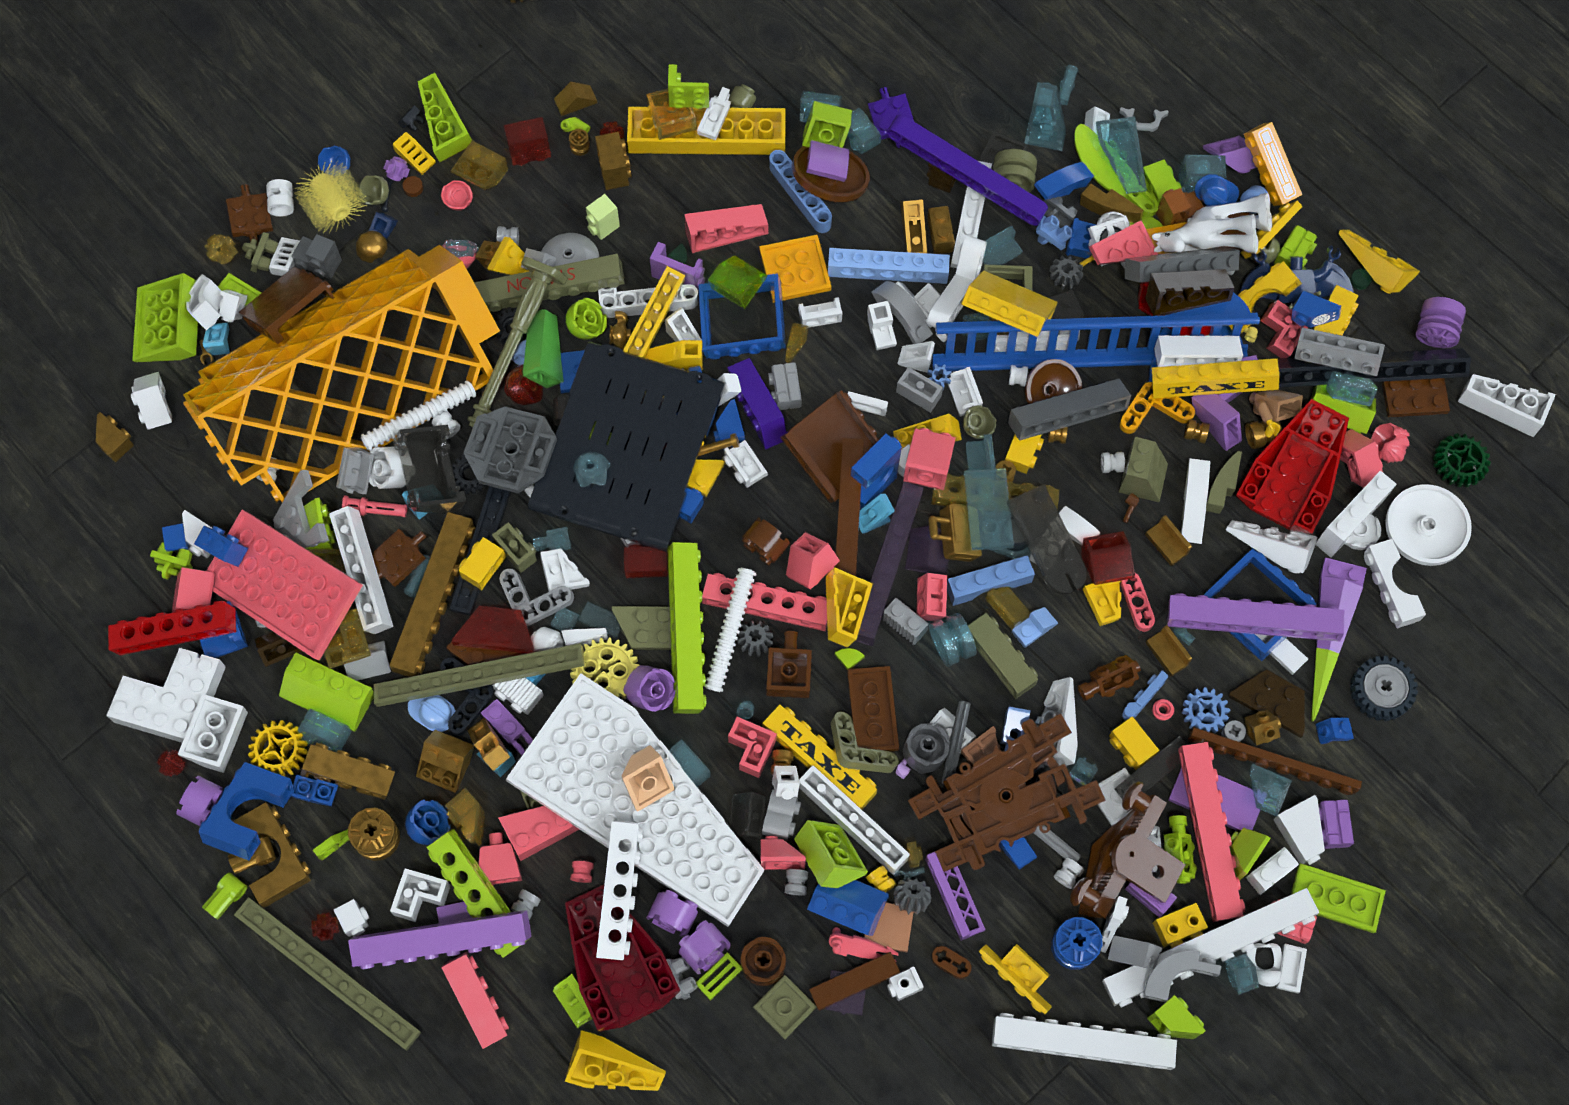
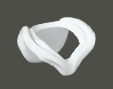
M1274 943L1254 944L1255 948L1246 952L1247 964L1254 980L1263 986L1277 985L1281 979V948ZM1269 947L1272 949L1274 966L1271 969L1263 970L1256 965L1255 955L1257 948Z

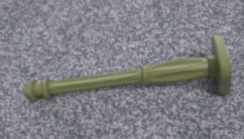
M523 257L521 264L532 272V279L520 299L513 321L510 324L511 332L478 404L473 405L475 409L473 417L468 416L467 418L470 421L469 426H474L477 416L492 412L489 410L522 335L527 333V329L541 305L547 284L550 285L551 281L565 285L568 279L559 270L529 257Z

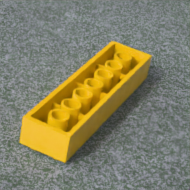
M628 107V153L770 155L775 150L785 152V108H730L717 139L713 140L697 134V129L707 108L696 109L692 107L694 119L691 107L680 109L675 107Z

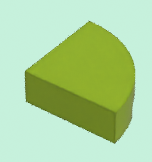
M851 648L835 652V656L847 670L865 658L860 651Z

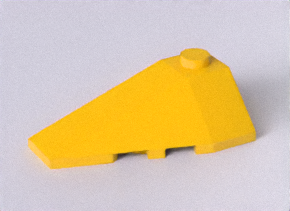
M1340 230L1338 233L1373 280L1381 286L1380 289L1388 294L1400 292L1420 272L1400 258L1395 259L1386 256V250L1375 246L1373 248L1370 247L1371 243L1350 230Z
M581 1030L574 1047L565 1082L585 1088H594L595 1085L608 1086V1089H616V1086H628L631 1090L658 1091L666 1071L602 1036Z

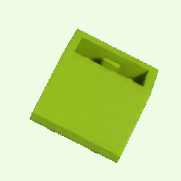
M315 498L304 506L310 529L317 523L324 524L329 540L306 549L313 554L333 551L332 543H335V536L330 529L329 524H332L327 505L323 504L320 498Z
M1175 995L1147 1018L1160 1034L1170 1035L1171 1037L1195 1039L1205 1032L1203 1022L1196 1015L1192 1016L1187 1010L1188 1005L1186 1002Z

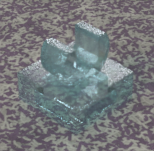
M1085 757L1079 758L1070 772L1071 778L1082 785L1089 784L1098 770L1096 764L1091 765L1086 762L1087 758Z

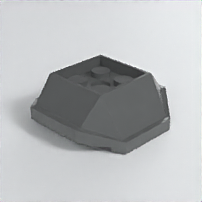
M502 407L488 414L485 413L477 416L465 447L464 455L480 484L519 494L544 477L557 438L544 416ZM512 449H516V450H517V451H516L515 453H513V454H509V453H508V452H509L510 450H512Z

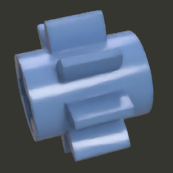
M935 364L934 370H928L927 372L928 375L932 376L928 379L942 386L944 390V384L951 383V380L947 377L952 372L946 371L945 364L942 367H938ZM939 374H942V375H943L942 378H940L939 380H937V379H936V376H938Z

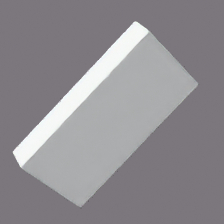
M848 392L855 409L880 416L886 415L887 401Z
M1289 944L1283 945L1280 966L1281 979L1276 985L1277 989L1300 993L1307 949Z

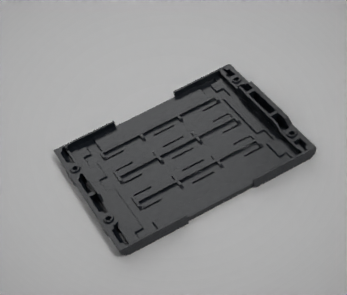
M588 342L569 392L570 398L556 433V445L544 477L535 483L529 499L528 509L667 552L687 496L685 492L704 436L705 438L708 437L726 382L712 379L709 375L698 371L689 372L629 354L615 346ZM610 380H612V381H611V384H610V386H609L608 392H607V394H606V390H607V387H608V385H609V382H610ZM629 385L625 399H623L627 386ZM645 390H647L643 403L641 404ZM664 396V399H663L661 408H660V410H659V406H660L662 397ZM682 401L678 415H676L680 402ZM595 421H596V424H595L593 433H592L591 438H590V440H589V436H590V434H591L592 428H593L594 423H595ZM612 427H614L613 432H612L611 437H610V440H609V443H608V445H606V444H607V441H608V438H609V435H610V433H611ZM630 432H632V434H631V436H630V439H629V442H628V445H627V447H626V450H624V448H625V446H626V443H627V440H628V437H629V435H630ZM649 438V441H648L647 447H646V449H645L644 455L642 456V453H643L644 447H645V445H646L647 439ZM667 443V446H666V449H665V451H664L662 460L660 461V458H661L663 449H664V447H665V444ZM579 468V471H578V474H577V476H576L575 482H573L574 477H575L576 472H577V469ZM597 473V476H596V478H595L593 487L591 488L593 479H594V477H595V474ZM613 479H615V481H614V483H613V486H612V489H611V492H610V494H609V490H610L612 481H613ZM631 484H633L628 499H626ZM651 490L650 493H649V496H648L646 505H645L644 503H645V500H646L648 491Z

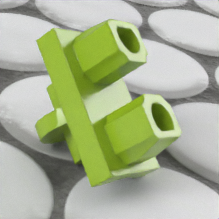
M162 542L158 550H152L150 557L154 558V562L159 564L157 570L162 572V578L168 580L171 575L178 576L179 570L182 567L193 569L190 564L192 553L189 550L180 549L177 557L171 556L173 551L167 552Z

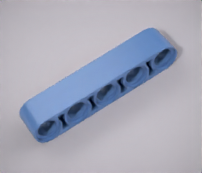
M782 150L773 151L769 156V169L813 228L819 233L828 232L832 221L830 210L819 197L805 190L796 181L792 172V161Z

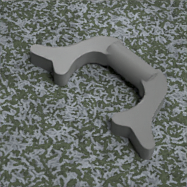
M1121 107L1119 111L1120 114L1125 116L1129 127L1134 131L1154 132L1158 129L1160 121L1168 116L1167 110L1161 112L1154 110V122L1138 123L1133 119L1134 108L1128 110Z

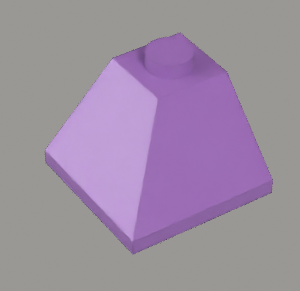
M1241 136L1203 145L1205 151L1239 173H1248L1251 171L1250 169L1257 168L1253 163L1252 153L1246 146L1245 139Z

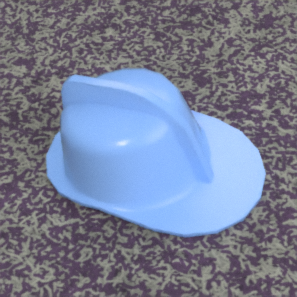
M440 695L410 700L408 702L410 716L427 729L440 732L449 729L448 721L454 714L455 709L449 701Z

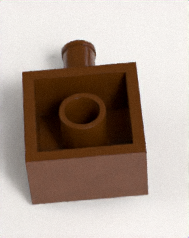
M785 631L784 648H769L767 696L809 698L812 650L797 649L798 632Z

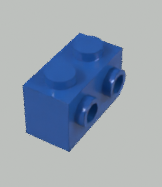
M203 526L194 545L224 562L239 567L248 548L238 543L240 539L230 534L224 535L225 531L217 526H213L212 529Z

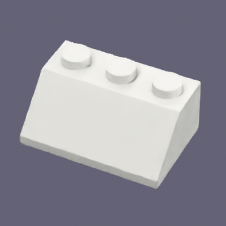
M202 694L178 755L203 767L224 773L248 712L241 705Z

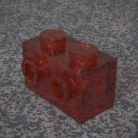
M641 545L624 547L626 578L668 577L667 552L652 547H641Z

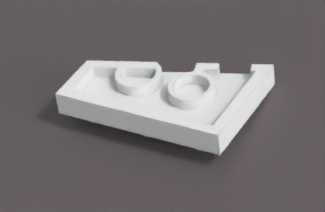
M1118 896L1108 913L1102 932L1103 946L1101 952L1106 953L1117 928L1126 919L1129 907L1126 906V898Z

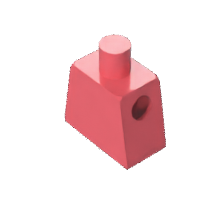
M502 833L489 834L490 846L480 847L479 866L492 885L522 881L512 844H503Z

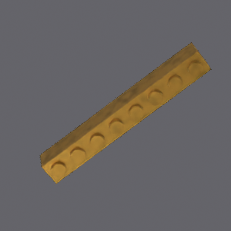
M450 512L447 513L389 665L393 672L408 677L418 676L419 673L422 674L425 667L424 659L426 653L429 654L432 649V637L438 633L440 622L438 621L440 616L446 612L447 597L453 593V581L455 576L458 577L460 574L458 571L462 557L465 558L468 553L469 547L467 544L469 539L473 538L476 529L472 519Z

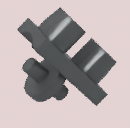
M1061 197L1044 199L1048 206L1045 215L1047 217L1051 215L1057 217L1061 228L1066 225L1070 227L1078 211L1073 206L1068 208L1063 206Z

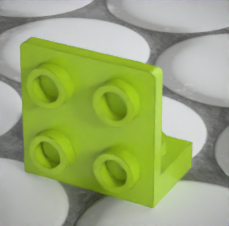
M669 64V107L679 109L684 107H694L696 109L709 108V84L681 82V73H677V65Z

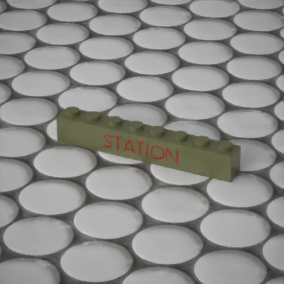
M613 254L554 266L553 268L559 270L568 279L565 285L551 281L550 285L547 284L542 300H556L562 296H576L582 292H596L602 288H616L619 285L625 284L622 262L619 255ZM532 272L484 280L474 284L489 311L497 312L508 307L517 308L525 289L532 279Z

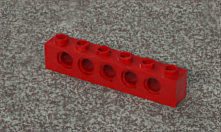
M216 601L214 605H196L194 609H177L174 613H157L154 617H138L134 621H118L117 624L108 626L109 650L118 655H125L236 633V610L225 601Z

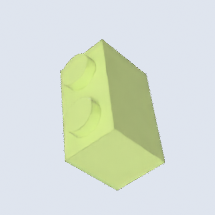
M605 194L586 207V219L589 224L587 227L592 235H597L602 240L620 227L617 207Z

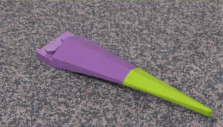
M1326 557L1323 560L1319 578L1318 608L1334 606L1344 610V635L1341 641L1317 639L1311 712L1312 722L1318 714L1360 598L1367 569Z

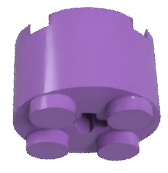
M642 665L631 672L623 689L632 705L649 711L666 709L672 703L676 690H674L673 683H675L674 678L668 671Z
M197 776L195 778L198 781L196 783L192 781L185 790L179 802L183 806L181 810L177 809V815L200 826L211 814L213 805L218 803L222 797L223 787L201 776Z
M666 890V892L657 894L646 918L648 920L653 918V924L674 934L676 930L680 931V936L685 937L688 935L698 914L696 910L698 905L689 900L684 902L678 899V894Z
M706 920L697 926V931L691 936L686 935L679 942L681 946L679 954L697 974H701L700 969L707 971L724 956L722 953L724 948L729 950L731 945L713 923H708Z

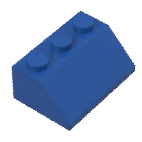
M857 880L839 888L822 887L818 884L807 910L865 935L873 936L889 894Z

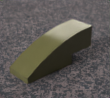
M1237 451L1220 470L1208 493L1206 511L1220 514L1224 507L1225 497L1233 495L1236 489L1242 452Z

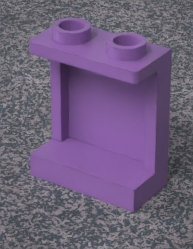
M660 242L657 243L650 257L652 277L660 280L668 266L685 275V281L682 285L691 284L698 290V284H704L705 282L703 260L698 259L694 267L668 258L666 255V245Z

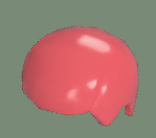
M453 180L443 186L441 197L443 203L448 208L457 211L463 210L471 204L473 193L470 186L464 181Z

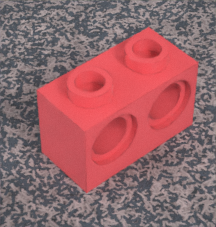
M926 573L917 578L916 614L926 621L934 622L946 617L947 575Z

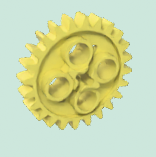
M601 637L598 644L594 640H591L592 646L590 647L584 644L585 666L571 669L574 671L570 673L571 678L574 679L572 684L581 673L590 680H594L593 682L597 684L607 683L608 686L604 689L616 697L621 696L623 699H626L623 691L624 685L631 672L639 666V664H635L638 662L637 656L632 657L633 650L627 651V644L620 647V640L613 644L610 637L607 643H604ZM606 654L613 656L610 660L602 659ZM592 666L595 668L591 673L585 671L587 667ZM622 670L625 674L623 676H616L615 672Z

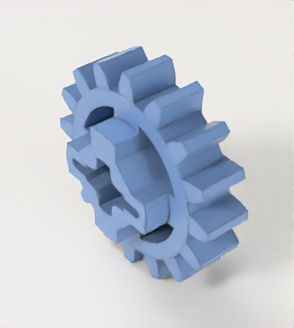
M1206 687L1203 688L1202 693L1196 689L1194 695L1190 693L1187 696L1188 700H1185L1183 706L1187 707L1182 710V714L1187 715L1184 722H1191L1190 729L1195 726L1197 729L1207 732L1212 730L1215 734L1218 728L1222 729L1225 726L1224 722H1227L1229 719L1225 714H1228L1230 709L1224 707L1228 701L1221 700L1222 693L1216 696L1215 689L1210 693ZM1208 709L1209 712L1203 713V710Z

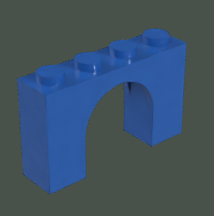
M885 434L851 468V476L861 484L860 509L880 495L897 478L902 446L893 436L890 437L888 434Z
M244 762L242 767L235 772L234 779L230 785L225 787L218 803L213 805L207 820L201 823L199 834L202 842L250 861L261 843L258 833L231 821V815L241 803L253 799L264 800L284 808L294 792L291 779Z

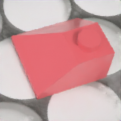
M766 836L765 839H761V866L764 870H805V856L786 841L778 839L777 836Z

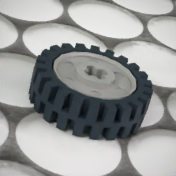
M1377 656L1367 660L1357 669L1351 680L1350 691H1352V699H1355L1354 704L1356 707L1359 706L1361 708L1359 710L1361 713L1366 712L1367 717H1375L1377 721L1382 719L1389 721L1397 719L1411 708L1416 700L1415 697L1418 693L1416 688L1418 685L1417 682H1414L1415 675L1410 674L1411 669L1403 666L1404 662H1397V658L1394 657L1388 659V656L1381 658ZM1385 686L1387 689L1383 691L1381 687Z

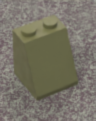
M1138 437L1134 438L1126 458L1119 493L1127 495L1133 493L1139 498L1155 502L1160 501L1168 463L1155 441Z

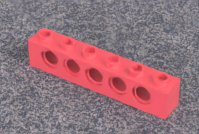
M719 573L708 574L702 595V604L727 609L730 606L728 602L732 599L730 595L734 592L732 588L735 587L734 581H737V578H725L723 574ZM751 583L753 587L749 592H751L752 597L745 604L747 605V608H744L746 614L826 631L827 599L825 597L816 596L814 598L809 597L803 592L792 593L787 592L782 587H775L774 589L766 587L763 583ZM729 588L732 592L724 595L721 593V590ZM769 597L773 601L770 604H765L762 602V599ZM785 602H790L793 604V607L786 609L782 605ZM805 607H812L814 611L812 613H805L803 609Z

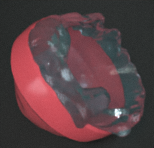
M449 239L442 245V247L462 260L466 269L476 259V251L479 250L477 245L469 240L453 241Z

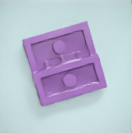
M811 140L806 173L845 182L849 163V149Z

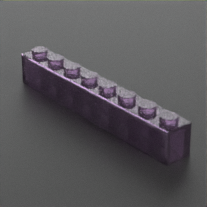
M907 482L903 483L895 512L893 513L870 582L873 585L858 636L855 640L857 642L872 647L874 645L922 499L924 487Z

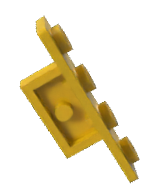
M1018 944L1003 959L987 945L979 950V953L982 954L981 958L988 965H993L998 970L1001 978L1006 981L1009 980L1015 986L1014 989L1018 994L1023 997L1026 996L1036 1011L1046 1014L1052 1008L1036 992L1050 974Z

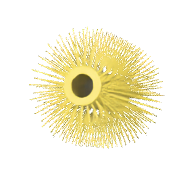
M323 166L322 174L319 172L316 177L313 176L312 180L306 179L311 181L306 183L311 184L305 185H310L311 188L303 191L304 193L302 194L304 195L302 196L305 198L302 200L305 203L309 201L308 205L310 206L307 208L313 207L312 211L314 212L311 214L317 213L316 217L318 218L320 215L321 221L318 222L322 223L323 221L324 224L326 222L329 224L333 220L339 223L340 220H346L349 214L355 215L350 213L355 212L351 211L353 209L350 206L353 205L352 202H355L358 197H356V194H353L355 191L353 190L354 185H352V188H349L351 185L349 184L350 179H348V183L345 182L347 181V178H345L346 173H344L343 177L341 176L342 173L339 172L338 174L340 175L335 177L333 175L336 169L333 168L332 174L328 175L329 169L327 168L324 173Z

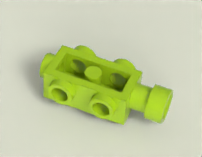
M1183 815L1169 817V825L1172 827V833L1164 835V850L1186 864L1177 883H1190V879L1195 878L1197 867L1193 861L1195 846L1191 835L1186 834L1187 817Z

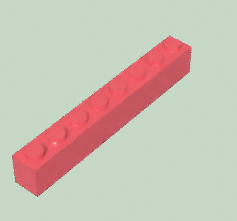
M1208 742L1181 746L1178 752L1212 921L1218 922L1243 917L1245 904L1243 899L1239 897L1238 890L1241 889L1239 878L1235 877V857L1230 853L1229 847L1232 845L1230 834L1226 833L1227 817L1221 809L1220 803L1223 802L1221 791L1217 789L1218 773L1216 769H1213L1212 760H1214L1213 750L1209 747Z

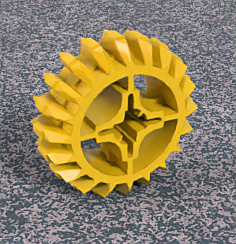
M280 720L277 726L276 722L272 721L271 727L263 724L265 730L261 732V730L256 729L258 737L251 736V740L255 743L248 745V748L253 750L248 753V756L253 758L251 764L276 774L279 773V775L284 777L285 772L293 775L292 768L295 767L299 770L300 766L297 763L305 762L301 755L308 753L304 749L308 745L307 741L303 740L305 735L299 733V727L293 728L291 722L285 725V722ZM285 734L291 737L278 740L275 735ZM268 740V741H269V745H268V747H267L266 749L263 750V753H262L263 746H264V744L266 743V741ZM275 743L281 747L280 753L282 756H280L279 753L276 752ZM292 746H294V751L291 757L288 759L287 754L291 749H293ZM274 759L281 761V764L277 765L266 763L267 760L272 761Z

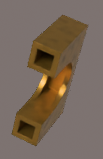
M266 802L233 821L238 825L257 831L259 839L269 837L276 840L280 846L281 858L277 867L268 875L249 885L258 903L263 908L311 881L308 875L311 873V870L305 861L301 863L298 857L301 854L295 843H290L288 837L291 834L285 824L281 826L278 818L281 817L275 806L270 807Z

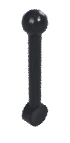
M386 177V181L388 182L389 194L388 198L384 202V205L381 207V210L384 213L388 212L389 210L388 200L390 195L391 184L394 183V180Z

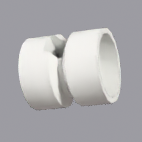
M282 179L268 182L266 185L268 213L274 216L292 214L294 211L292 183Z

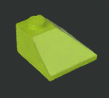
M1244 827L1239 833L1235 831L1232 834V845L1229 847L1231 855L1235 857L1236 868H1234L1235 877H1238L1239 881L1248 874L1271 839L1267 835Z

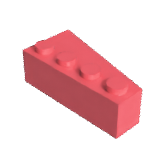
M545 806L498 818L520 861L580 830Z
M465 952L444 963L441 968L482 1049L506 1037V1030L509 1029V1026L504 1017L499 1018L496 1009L499 1007L493 996L489 998L486 991L489 987L484 977H479L476 971L478 965L474 957H469L468 953Z

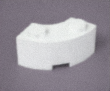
M202 274L189 292L191 298L190 302H186L187 311L204 329L208 330L209 327L215 325L217 319L221 316L219 314V303L223 296L220 295L221 290L212 280Z

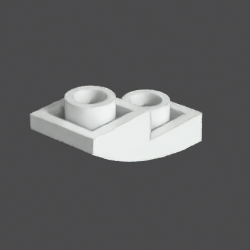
M1067 506L1054 518L1058 522L1060 529L1067 528L1071 539L1085 548H1088L1100 535V532L1093 525Z

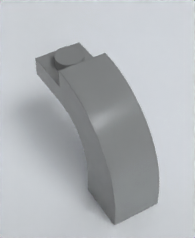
M886 281L872 291L877 303L889 302L891 313L901 322L913 344L922 343L933 335L925 321L927 317L902 287L891 281Z
M1199 951L1174 953L1163 959L1153 969L1146 982L1143 997L1166 1003L1170 986L1175 976L1182 972L1192 971L1218 977L1221 966L1216 965V961L1203 958L1202 961H1199Z

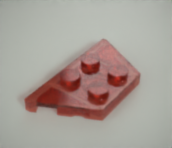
M479 606L452 639L454 646L528 654L535 652L522 611L515 609Z

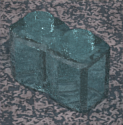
M861 108L854 110L847 137L850 139V145L853 150L863 154L881 143V135Z

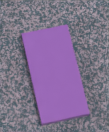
M1181 767L1168 801L1190 810ZM1218 775V782L1216 784L1217 789L1222 793L1223 802L1220 804L1222 812H1225L1227 817V825L1225 826L1236 831H1240L1243 827L1253 830L1266 795Z

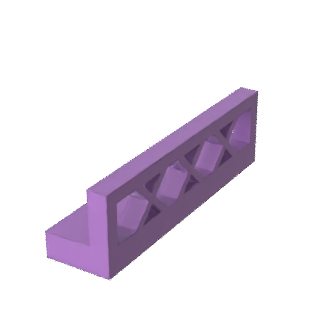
M936 853L927 855L925 860L960 940L985 931V927L958 866L953 868L955 874L950 872L951 869L943 872ZM948 876L958 879L959 887L957 891L950 888L947 881ZM957 896L967 900L968 907L966 912L960 910L956 901ZM966 916L975 919L979 928L969 931L965 922Z

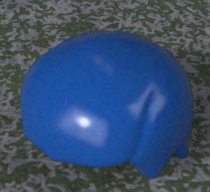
M332 146L323 148L318 155V165L321 171H323L324 166V173L327 168L329 171H332L334 166L337 168L334 173H337L339 170L340 173L344 174L350 167V156L347 150L342 147Z

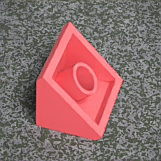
M182 567L177 576L172 613L177 609H194L196 605L209 606L215 574Z

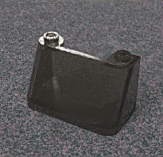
M448 425L401 429L398 431L397 438H394V448L398 450L408 491L407 504L414 512L446 515L450 512L459 514L466 502L464 491H460V486H456L448 454L450 444H447L445 439L446 436H450Z

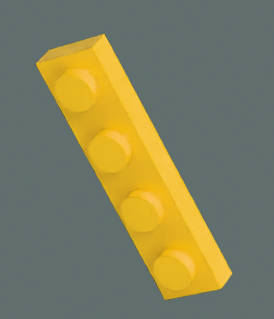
M1298 200L1293 203L1287 202L1279 208L1280 212L1272 216L1270 232L1260 229L1256 232L1258 234V251L1256 254L1260 252L1259 248L1263 249L1302 208ZM1244 250L1241 252L1245 259L1252 256V253Z

